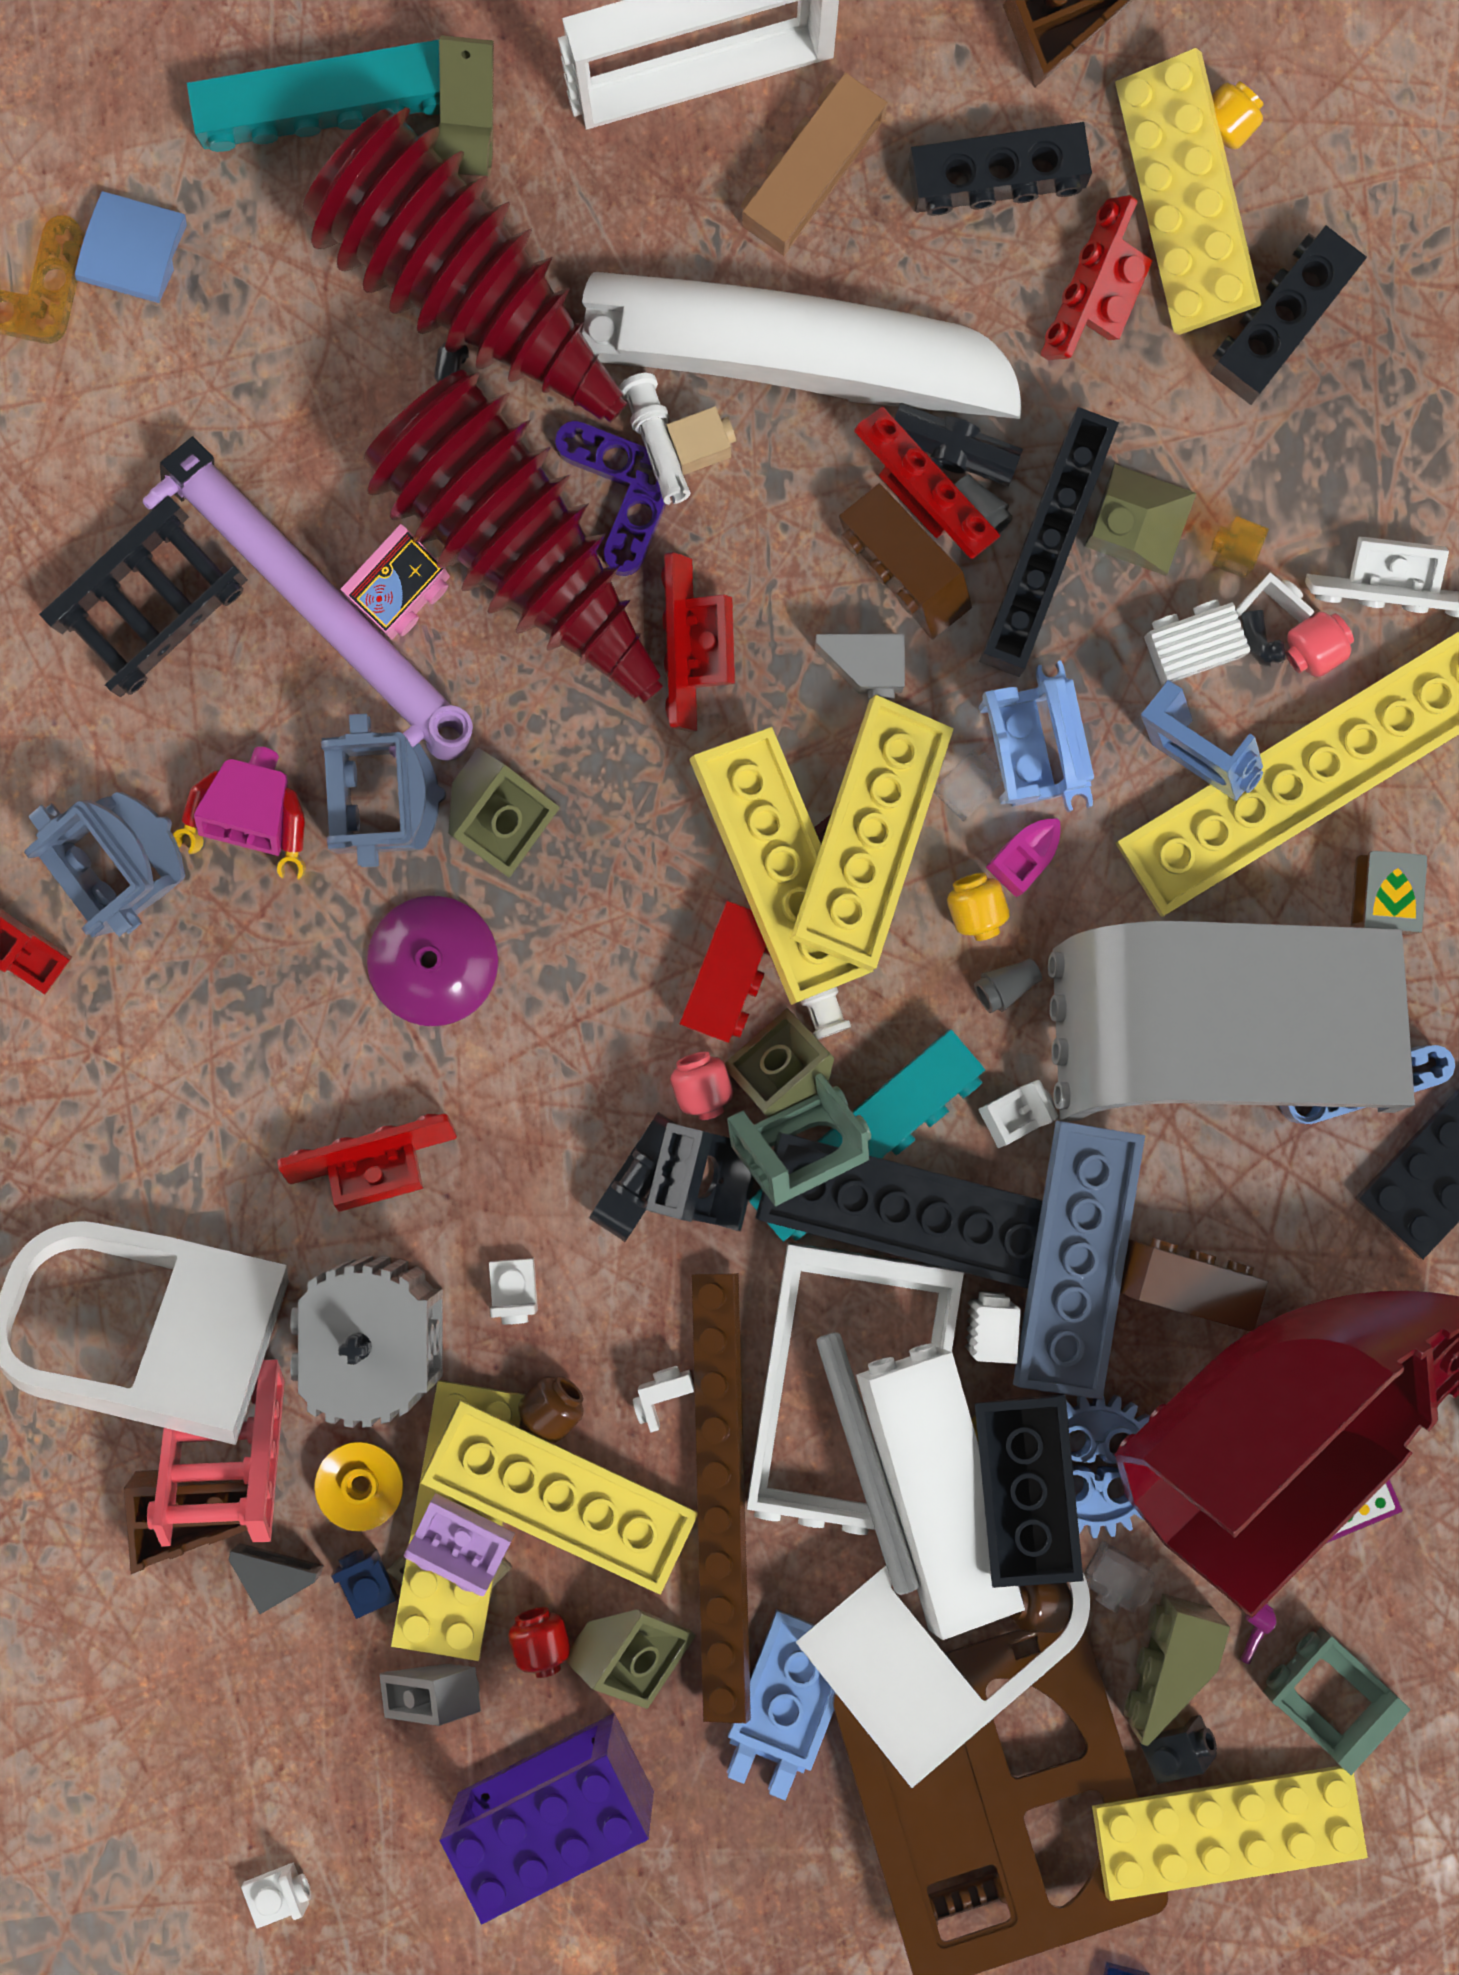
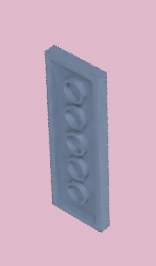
M1062 1121L1055 1122L1013 1385L1020 1388L1103 1400L1145 1135Z

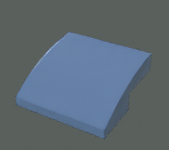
M102 191L81 247L75 271L76 280L160 303L174 271L172 258L187 227L185 214Z

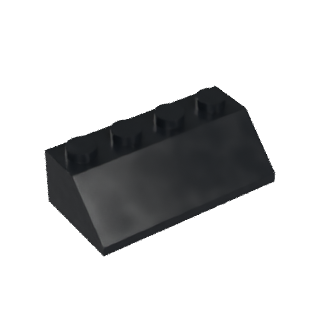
M1065 1394L1018 1397L975 1403L992 1588L1084 1581Z

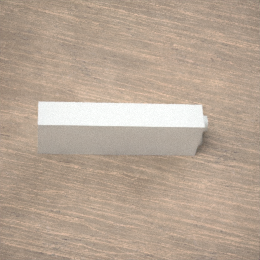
M930 1343L909 1350V1357L894 1361L893 1357L873 1361L868 1364V1371L859 1373L856 1377L882 1468L919 1582L917 1591L928 1630L940 1639L945 1640L1021 1612L1025 1608L1018 1586L992 1588L979 1445L953 1353Z

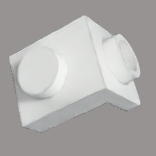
M1040 1080L1017 1087L978 1109L998 1148L1006 1146L1031 1131L1058 1119L1053 1099L1050 1093L1044 1089Z
M678 1366L666 1368L653 1373L654 1381L639 1385V1397L633 1398V1405L639 1423L647 1422L650 1433L658 1431L660 1428L654 1404L694 1392V1383L690 1370L680 1372Z

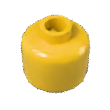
M1240 81L1236 85L1224 83L1212 94L1223 145L1233 150L1239 149L1263 122V115L1260 110L1264 106L1263 102L1249 87Z
M986 873L971 874L953 883L954 889L947 896V904L956 931L962 935L974 936L976 941L991 939L999 935V927L1010 917L1001 883L996 879L987 878Z

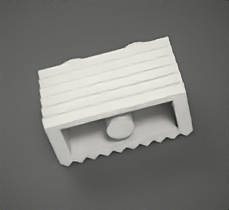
M1218 599L1212 600L1193 608L1194 616L1179 621L1177 614H1173L1152 623L1154 630L1149 631L1144 636L1161 686H1164L1168 680L1175 682L1238 660L1250 652L1247 638L1244 636V630L1241 627V622L1238 619V613L1235 611L1233 602L1220 606Z
M979 1292L978 1299H971L967 1302L971 1306L967 1311L970 1314V1317L967 1319L970 1326L966 1328L970 1334L965 1337L969 1342L965 1348L976 1361L1017 1363L1020 1309L1010 1301V1297H1005V1293Z

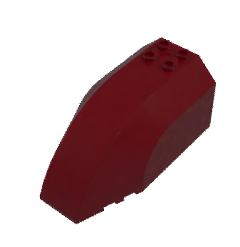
M1406 1290L1356 1293L1303 1306L1274 1318L1245 1334L1214 1358L1167 1404L1159 1405L1152 1412L1149 1422L1136 1434L1128 1435L1121 1442L1115 1457L1127 1499L1168 1549L1253 1618L1406 1463L1413 1454L1406 1447L1422 1427L1428 1432L1434 1427L1438 1421L1437 1407L1448 1394L1453 1398L1458 1396L1459 1296Z

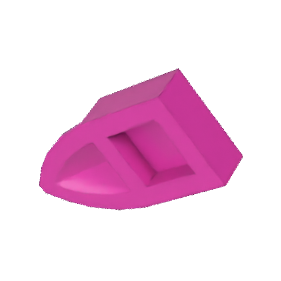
M1057 818L1045 819L1025 827L1013 836L986 866L1016 898L1028 889L1054 857L1060 840V821Z

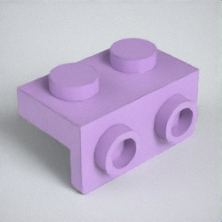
M435 1493L413 1539L404 1553V1557L414 1562L419 1568L425 1571H432L455 1583L462 1590L484 1596L515 1533Z

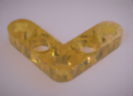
M58 215L51 218L45 224L42 230L28 295L0 289V303L9 302L14 307L12 318L8 322L0 323V334L44 344H52L64 336L78 280L75 278V271L85 237L84 231L73 218L66 215ZM66 229L74 237L73 241H65L62 250L63 256L70 260L69 263L59 259L61 245L55 239L56 235H64ZM53 269H60L66 274V281L58 290H48L44 286L45 275ZM41 296L53 301L50 302L48 312L55 321L53 325H46L44 331L36 323L37 318H45L48 305L40 299Z

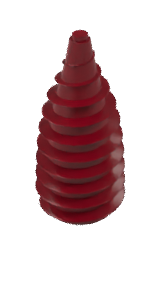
M407 107L397 113L391 108H385L368 118L334 152L313 181L305 196L303 211L315 221L311 235L313 247L316 249H326L337 243L341 244L337 256L338 269L345 272L365 265L367 268L363 279V290L366 293H373L391 286L393 292L389 309L393 314L402 313L415 306L421 309L417 321L418 333H429L440 326L449 329L445 344V350L448 353L455 352L471 344L478 348L475 363L477 369H484L499 361L510 366L509 382L518 381L526 376L542 384L543 393L554 391L572 401L574 406H580L598 419L602 420L605 418L611 423L628 404L622 398L624 393L599 361V354L593 352L581 333L580 329L585 321L574 323L563 303L570 288L553 292L547 282L545 274L553 257L532 263L526 253L525 247L532 228L513 236L509 233L503 222L510 202L489 210L481 200L488 177L484 176L466 184L458 175L464 151H460L446 159H442L434 151L440 133L439 127L432 128L418 135L407 124L410 109Z
M459 370L450 374L408 405L380 432L367 448L364 459L375 470L368 485V494L373 496L393 491L398 496L390 513L391 519L400 520L415 515L421 521L413 538V543L420 542L423 544L438 539L444 545L437 562L438 568H446L462 563L469 569L461 588L462 591H470L484 585L494 591L488 607L489 614L508 607L515 609L521 613L516 628L517 634L535 627L550 635L546 648L547 651L564 646L580 657L579 665L590 664L608 677L609 682H614L634 700L639 698L644 704L664 686L659 682L661 676L639 639L641 633H636L625 610L630 600L620 601L611 580L620 565L603 568L596 553L605 534L586 537L579 522L589 503L568 508L561 493L570 475L549 480L542 469V465L551 447L534 452L528 451L522 442V438L531 420L510 426L506 422L501 412L510 393L488 399L476 384L481 372L469 376L465 370Z

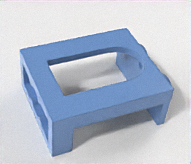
M1168 680L1141 714L1152 745L1235 801L1238 800L1244 791L1246 793L1251 792L1263 775L1261 770L1263 764L1255 736L1249 734L1235 753L1230 756L1188 728L1193 720L1183 689Z

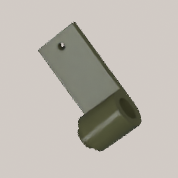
M441 35L439 38L440 133L434 151L442 159L464 151L458 174L489 177L493 160L494 41Z

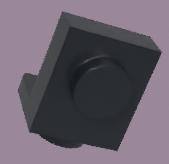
M1201 1715L1192 1716L1184 1727L1161 1732L1148 1746L1140 1743L1157 1784L1204 1774L1217 1756L1215 1737L1212 1731L1206 1728Z

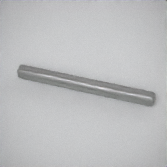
M837 1332L823 1335L817 1339L816 1343L893 1589L899 1595L913 1592L919 1588V1582L842 1337Z

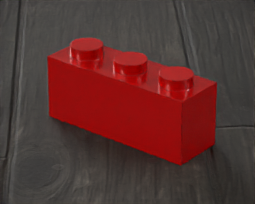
M726 901L679 1023L684 1027L728 1044L732 1035L738 1038L742 1035L749 1017V1013L743 1012L742 1008L747 995L757 996L765 975L764 972L757 969L763 954L770 956L752 910Z

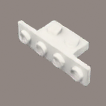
M1359 536L1350 579L1306 574L1305 583L1312 594H1315L1316 599L1324 602L1339 603L1342 598L1359 599V604L1372 608H1383L1385 603L1401 604L1404 610L1415 613H1427L1429 608L1444 609L1446 614L1459 618V592L1441 590L1449 550L1445 546Z

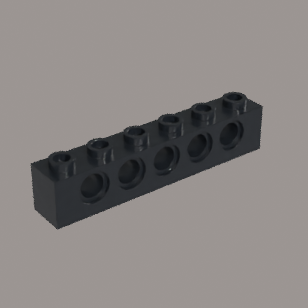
M1077 407L1068 426L981 654L980 663L1020 677L1026 669L1119 422Z

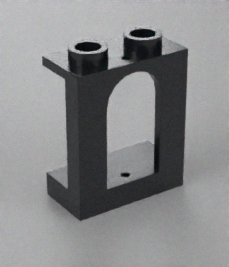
M667 1123L646 1210L692 1222L694 1220L741 1232L754 1177L731 1147L729 1137ZM709 1156L714 1167L713 1180L707 1192L698 1197Z

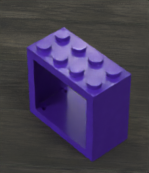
M615 1713L458 1792L439 1841L482 1925L649 1840L654 1790ZM488 1793L490 1798L484 1799L482 1794Z

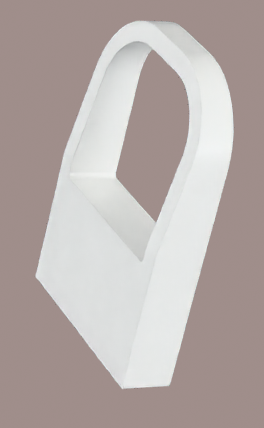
M77 1221L57 1225L43 1231L29 1241L18 1253L8 1271L0 1292V1369L6 1378L17 1388L39 1398L236 1445L289 1282L287 1265L168 1236L94 1222ZM90 1249L173 1269L136 1379L131 1388L37 1370L22 1363L12 1352L10 1343L11 1330L32 1275L48 1258L66 1250Z
M887 1566L877 1572L797 1640L796 1643L910 1787L913 1788L1075 1647L1084 1633L1089 1618V1588L1084 1573V1581L1068 1582L1072 1597V1610L1068 1624L1062 1634L987 1700H982L892 1590V1582Z

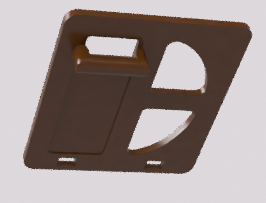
M1086 1628L1075 1647L1031 1685V1687L1052 1699L1069 1716L1085 1741V1751L1076 1759L1024 1776H1011L994 1719H992L911 1788L836 1692L834 1693L833 1708L913 1975H975L1159 1914L1167 1905L1168 1891L1113 1901L1108 1900L1105 1896L1099 1853L1089 1878L1077 1895L1063 1906L1052 1905L1048 1900L1026 1828L1024 1816L1028 1810L1089 1790L1099 1792L1102 1796L1103 1804L1138 1798ZM1018 1629L945 1652L944 1654L982 1700H987L986 1688L992 1680L1011 1679L1050 1646L1062 1634L1064 1629L1058 1633L1026 1632ZM1036 1637L1039 1651L1015 1659L1010 1645ZM988 1865L996 1867L997 1872L930 1894L927 1893V1887L930 1884ZM997 1901L1007 1904L1010 1918L1007 1921L948 1941L941 1939L937 1927L939 1920Z

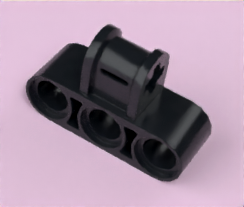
M660 1112L655 1115L589 1216L590 1220L626 1242L646 1211L667 1123L677 1124Z

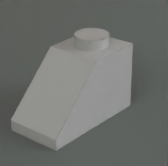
M816 634L815 651L858 693H868L869 700L874 695L887 700L895 699V693L903 692L905 687L904 634Z
M442 1664L387 1671L379 1674L385 1718L441 1726L481 1712L479 1700L480 1687L475 1667Z

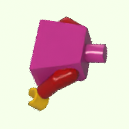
M256 747L249 763L234 759L226 760L220 770L211 772L191 787L181 819L184 823V828L173 833L178 847H181L183 837L187 834L191 838L188 854H195L201 850L204 842L203 837L279 856L282 849L285 851V858L281 859L277 865L278 875L284 878L285 863L293 861L299 869L297 879L299 880L306 870L305 862L298 856L299 852L303 850L305 817L297 793L288 787L287 775L275 770L279 759L278 754L266 747Z

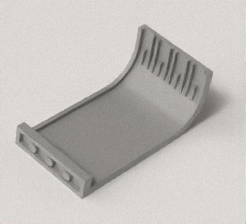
M1148 921L1105 926L1078 933L1053 948V952L1049 956L1048 973L1050 978H1054V995L1050 1001V1017L1052 1021H1056V1038L1052 1044V1060L1058 1067V1082L1054 1087L1053 1099L1055 1107L1059 1109L1060 1121H1078L1093 1113L1112 1108L1168 1103L1377 1108L1379 1113H1395L1415 1106L1402 929Z

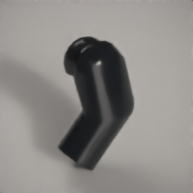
M1263 610L1242 613L1244 636L1247 638L1250 654L1264 667H1271L1273 663H1283L1286 660L1284 642L1281 640L1267 641Z

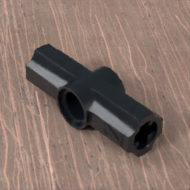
M900 404L894 419L938 467L955 473H965L968 471L1009 487L1021 457L1022 448L982 434L976 425L966 420L951 416L942 419L909 405Z

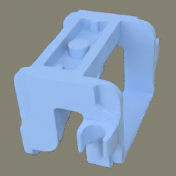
M1061 660L1055 664L1057 675L1054 677L1045 676L1042 672V665L1036 667L1037 688L1018 692L1017 687H1008L986 691L982 695L983 701L979 705L980 713H988L1005 788V792L999 797L1000 804H1012V807L1062 796L1064 807L1067 812L1073 810L1071 805L1072 797L1079 795L1085 799L1087 808L1093 805L1090 787L1092 786L1091 781L1094 779L1077 696L1073 679L1068 680L1066 678ZM1045 700L1048 703L1064 779L1055 785L1036 703Z

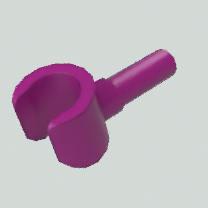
M1267 1604L1253 1618L1248 1614L1245 1616V1619L1255 1627L1251 1631V1635L1241 1655L1240 1660L1243 1663H1251L1264 1634L1270 1633L1275 1628L1276 1617L1273 1608Z

